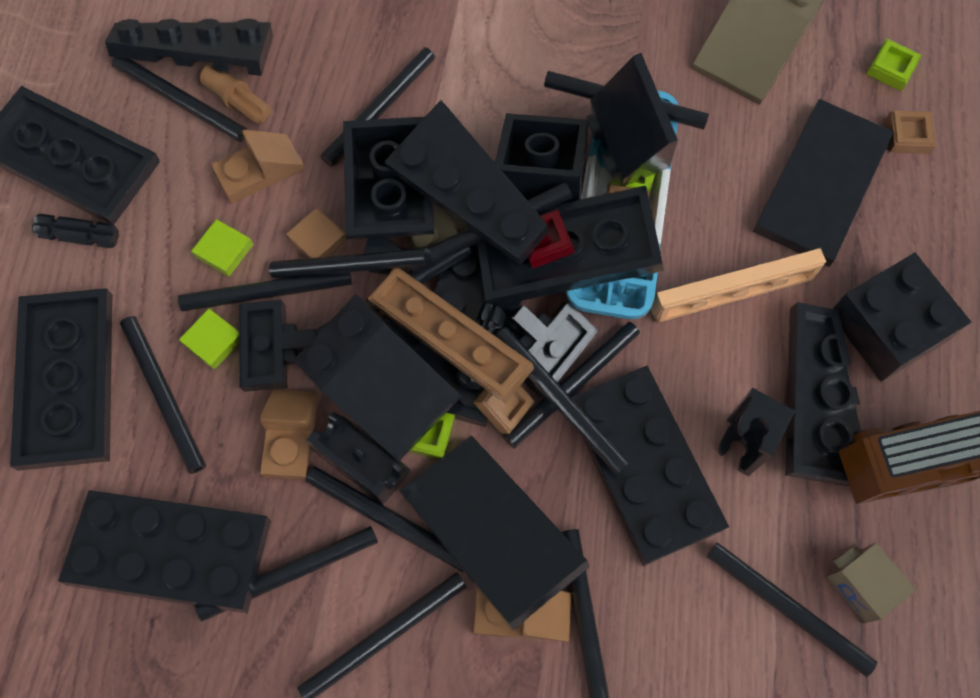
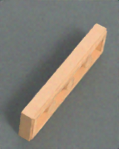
M821 248L664 290L657 292L650 310L654 321L659 323L805 283L815 278L826 260Z

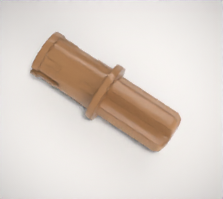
M208 64L202 70L200 82L220 96L227 108L238 109L257 124L261 125L266 122L267 117L271 115V107L249 91V85L246 81L236 79L226 71H215L213 64L212 67Z

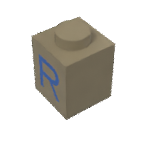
M877 543L862 549L856 544L850 546L833 560L837 568L826 576L828 581L863 623L881 620L916 591L915 587Z

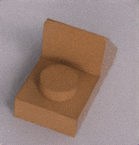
M255 130L242 131L248 145L247 148L211 164L231 204L305 170L304 164L287 134Z
M273 389L260 415V423L266 429L260 471L263 478L306 480L310 471L312 448L306 439L315 429L318 392Z
M477 588L474 635L569 642L571 593L560 591L517 628L512 630Z

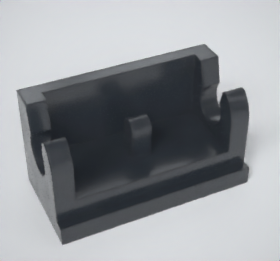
M751 388L727 419V422L730 424L719 443V455L724 456L730 449V443H741L745 448V454L740 458L738 471L749 477L773 456L796 411Z
M336 412L330 413L328 416L330 422L322 433L314 430L306 441L314 453L375 501L384 505L408 476L411 469L401 461L396 460L382 446L343 416H339Z

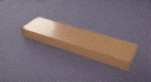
M400 268L393 269L368 297L371 305L505 404L534 370L532 362Z

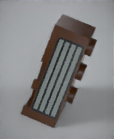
M980 411L946 416L925 424H921L920 421L910 422L892 429L893 431L882 433L881 428L866 430L853 436L855 442L838 451L856 504L973 482L980 479Z

